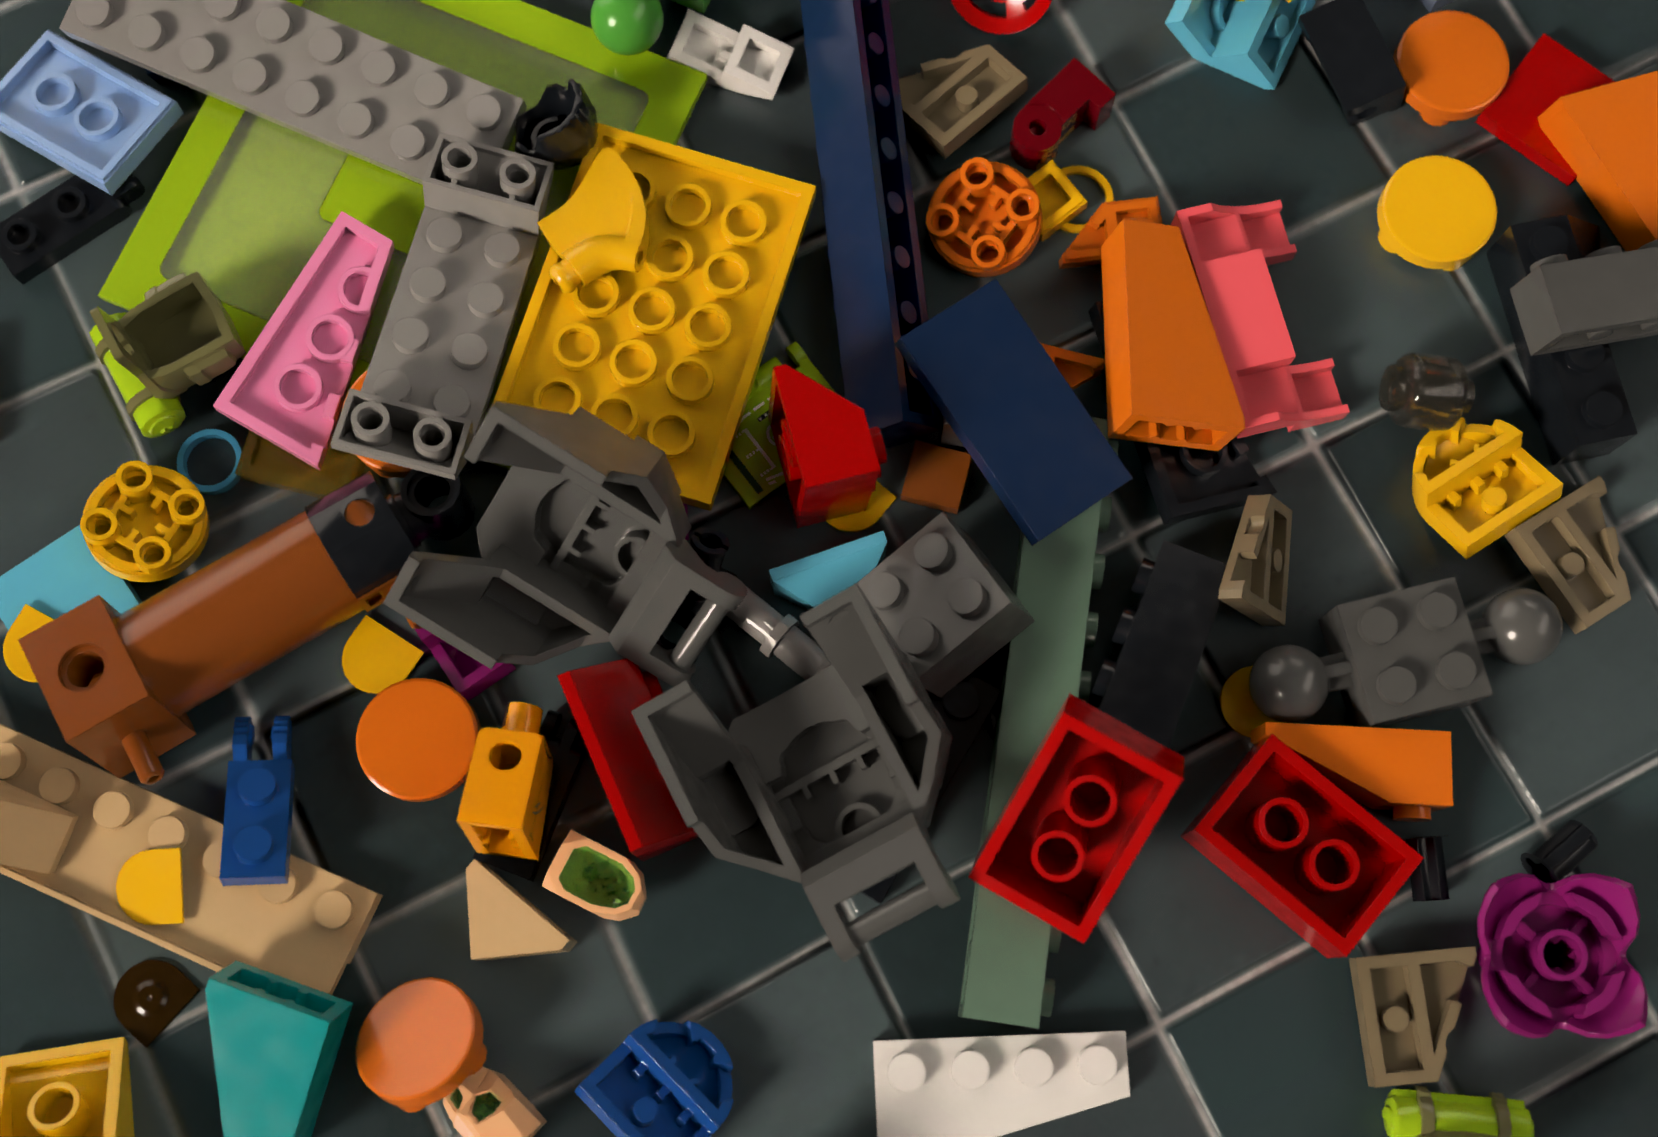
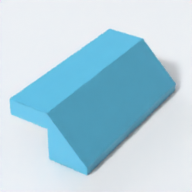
M1176 0L1165 21V25L1193 59L1262 89L1271 90L1276 88L1302 32L1298 23L1299 16L1311 11L1316 0H1292L1290 3L1286 0Z

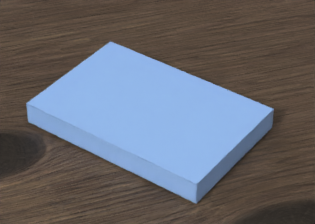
M49 29L0 81V131L111 196L184 114L178 102Z

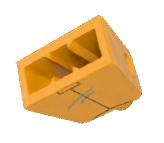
M509 702L506 704L501 729L484 727L478 732L457 816L459 826L477 853L532 860L539 859L553 771V757L545 737L539 734L543 710L536 705L525 702Z

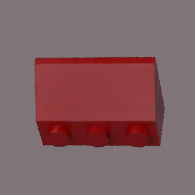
M786 364L773 367L768 419L797 528L865 511L872 492L876 491L877 478H881L880 464L887 463L886 448L879 427L869 428L864 409Z
M626 658L569 670L557 675L630 852L644 862L698 838L699 836L694 829L687 827L631 713L632 710L664 693L658 678L648 671L642 672L638 665Z

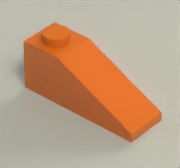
M1264 722L1251 730L1252 744L1255 745V743L1270 734H1274L1349 797L1371 809L1393 810V820L1432 821L1431 812L1453 806L1451 731Z

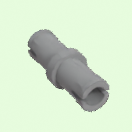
M747 586V595L736 610H729L726 616L761 644L759 651L768 658L775 655L805 680L831 665V662L820 646L797 628L799 621L791 614H787L784 617Z

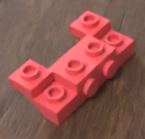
M1281 200L1246 206H1222L1207 203L1176 211L1171 223L1172 226H1179L1245 417V429L1237 435V439L1287 427L1288 432L1344 419L1350 412L1348 404H1342L1331 371L1335 366L1333 358L1290 365L1295 359L1296 354L1267 267L1290 261L1297 253L1295 244L1290 245L1280 215V211L1283 208Z

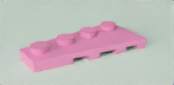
M341 211L213 404L216 411L321 471L395 249L393 241Z

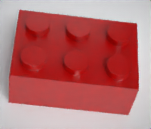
M1069 693L980 848L968 878L1085 944L1182 782L1185 757Z
M1270 734L1255 743L1181 834L1184 840L1326 958L1347 957L1424 859L1422 855L1274 734Z

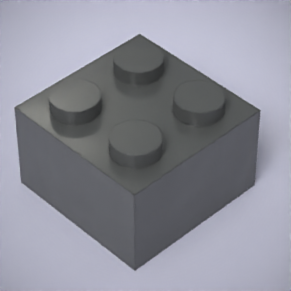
M943 512L856 583L862 589L901 651L907 655L924 688L940 698L1035 621L970 535Z

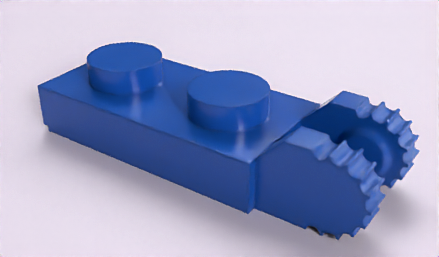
M290 715L276 716L271 727L273 760H252V745L255 742V728L251 716L235 718L232 739L233 761H228L219 876L223 886L288 884L295 767L291 759L292 721Z

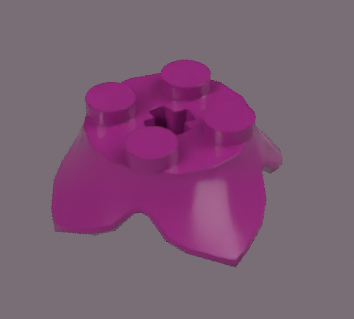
M1517 873L1500 878L1490 885L1483 897L1477 917V935L1480 943L1477 950V960L1481 967L1483 994L1494 1017L1502 1027L1511 1033L1531 1039L1548 1037L1557 1029L1568 1030L1589 1038L1609 1039L1630 1034L1646 1027L1648 992L1642 976L1628 962L1626 957L1627 949L1638 935L1641 918L1633 884L1618 878L1595 873L1571 875L1554 883H1544L1532 874ZM1545 945H1558L1561 951L1555 957L1562 962L1560 967L1547 966L1544 960L1545 955L1543 954Z

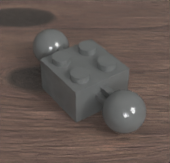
M1450 577L1335 606L1319 619L1329 655L1317 657L1310 650L1297 645L1273 647L1264 652L1254 663L1249 675V691L1253 702L1263 714L1279 722L1295 723L1313 716L1325 703L1328 693L1340 690L1351 726L1381 728L1466 707L1493 695L1481 655L1492 653L1506 663L1520 666L1541 662L1549 657L1558 647L1563 634V620L1556 604L1543 593L1529 588H1514L1495 596L1486 606L1482 618L1469 621L1455 577Z

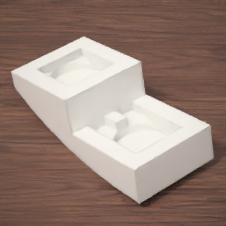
M688 9L667 58L706 73L708 75L707 83L741 94L773 100L795 48L746 24H743L739 33Z

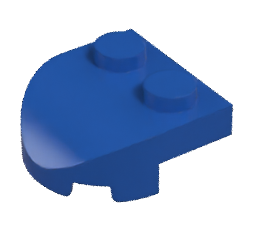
M656 1019L642 1024L633 1030L624 1042L578 1085L574 1092L616 1137H710L723 1124L734 1102V1099H731V1071L733 1070V1064L720 1040L705 1027L692 1021H686L685 1023L658 1022Z

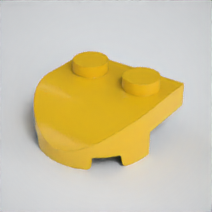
M1464 417L1445 421L1431 429L1421 439L1416 448L1412 472V494L1415 506L1421 517L1466 560L1562 496L1563 483L1521 447L1523 432L1499 419H1495L1492 426L1466 424Z

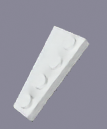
M1123 1030L873 1040L877 1137H999L1130 1096L1126 1031Z

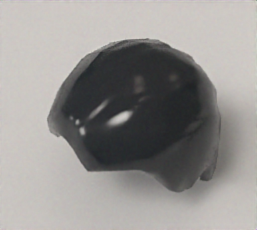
M574 79L568 81V87L556 83L547 85L537 105L517 117L514 149L516 153L553 162L554 170H565L579 165L589 150L594 147L598 137L597 112L582 85L576 83Z

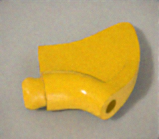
M607 147L598 153L581 184L568 201L537 222L548 243L562 259L559 263L551 266L549 275L553 282L560 286L563 293H572L578 285L582 284L585 287L593 280L611 271L639 272L645 261L649 243V219L643 194L626 162L613 148Z

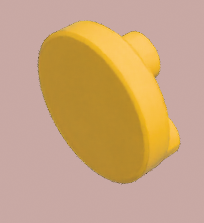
M1432 155L1411 160L1392 175L1381 192L1377 205V220L1380 228L1378 240L1386 251L1398 254L1404 260L1414 265L1445 271L1458 270L1483 248L1494 231L1497 221V204L1493 191L1485 178L1477 170L1458 159Z
M135 460L123 463L118 467L116 473L107 477L93 490L85 504L80 520V529L92 556L106 571L128 581L156 582L181 573L195 562L207 543L210 520L200 491L188 478L172 469L148 465L145 462Z

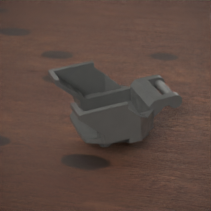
M496 401L488 411L464 455V458L474 464L480 460L511 466L476 526L481 558L413 551L407 558L383 604L490 669L494 667L496 662L535 665L580 646L611 642L618 654L671 686L675 687L685 680L690 681L696 672L694 662L729 610H736L747 595V589L737 577L723 571L716 572L705 565L686 541L685 537L691 529V525L680 497L681 489L665 452L640 436H637L634 440L580 406L572 415ZM693 590L706 598L675 648L666 650L656 642L689 591Z
M858 584L852 585L800 615L804 626L808 628L831 662V665L779 696L733 719L728 731L688 680L683 681L631 711L687 827L694 829L715 858L802 883L803 889L835 952L844 962L863 952L862 945L935 905L938 904L941 909H944L960 900L959 893L950 875L941 864L926 829L931 824L939 789L942 787L953 737L939 711L935 709L907 655L901 651ZM914 863L916 864L924 882L850 922L846 919L839 905L840 903Z

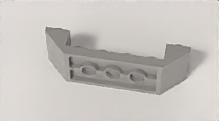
M439 132L422 180L425 207L361 391L349 389L331 441L332 449L456 480L468 461L464 458V455L484 421L538 251L541 230L537 222L545 218L554 173L553 162Z

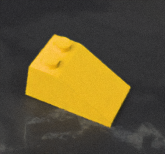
M125 1037L0 1056V1137H135L128 1041Z

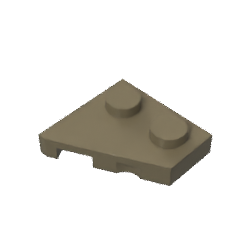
M989 44L963 51L955 58H939L920 64V73L899 79L904 123L944 159L1028 91V77Z
M1600 475L1504 535L1546 595L1556 604L1561 616L1574 634L1587 629L1631 600L1626 573L1618 561L1620 546L1615 527L1606 528L1600 497L1607 493V489Z
M1271 494L1248 495L1220 584L1218 599L1262 626H1285L1292 510Z
M1475 946L1349 958L1368 1087L1377 1088L1439 1082L1448 1053L1446 1039L1448 1034L1455 1028L1462 1004L1458 1002L1468 967H1474L1477 957Z

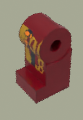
M1074 57L1014 118L1009 146L1011 156L1017 164L1024 168L1033 170L1042 168L1049 161L1055 159L1059 144L1083 121L1095 131L1110 117L1116 93Z

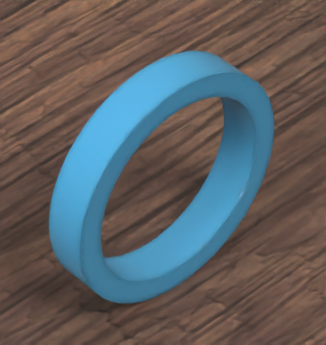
M205 429L194 433L185 440L177 455L178 473L188 478L198 488L200 493L205 495H217L233 488L242 478L246 467V456L241 444L232 435L219 429ZM217 438L228 441L233 446L236 454V463L232 473L224 481L215 485L206 486L195 483L190 478L187 470L188 457L194 447L208 439Z

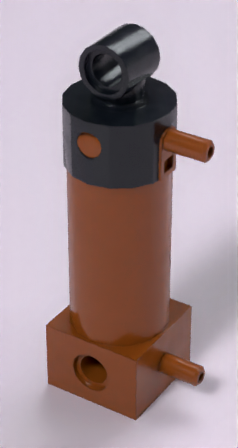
M412 469L405 476L401 484V491L393 496L391 493L386 496L369 470L305 506L303 512L121 614L100 595H97L18 639L65 741L119 779L135 770L140 782L150 785L161 780L165 770L158 757L197 735L186 712L363 610L369 612L383 604L407 558L413 551H419L418 547L422 546L421 542L428 538L451 540L468 530L474 520L475 507L459 475L456 480ZM449 495L441 505L428 507L435 498ZM406 618L410 627L414 629L422 628L421 626Z

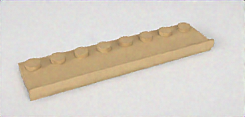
M0 723V780L79 815L55 873L44 874L0 864L1 874L216 972L237 960L327 994H333L346 965L351 963L383 897L382 894L291 853L288 884L223 886L219 876L224 823L124 778L119 779L104 769ZM181 848L184 923L145 925L131 919L121 908L116 894L117 877L124 863L141 851Z

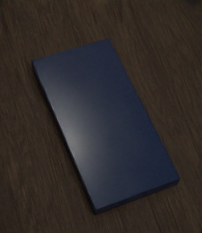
M997 279L992 280L903 335L895 343L897 349L1032 546L1132 479L1124 464Z

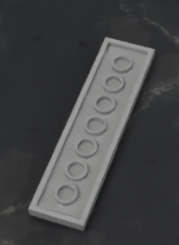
M72 0L59 27L70 38L423 185L422 180L439 132L508 150L516 133L515 123L517 117L527 109V105L522 98L286 0Z

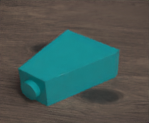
M236 960L211 976L205 989L223 1136L311 1137L353 1003Z

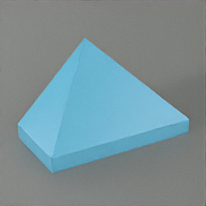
M884 531L770 569V582L774 594L810 610L851 587L884 560L887 549V539Z

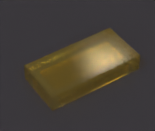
M249 430L235 474L243 480L321 498L361 476L366 465L355 454L332 449L330 441L321 471Z

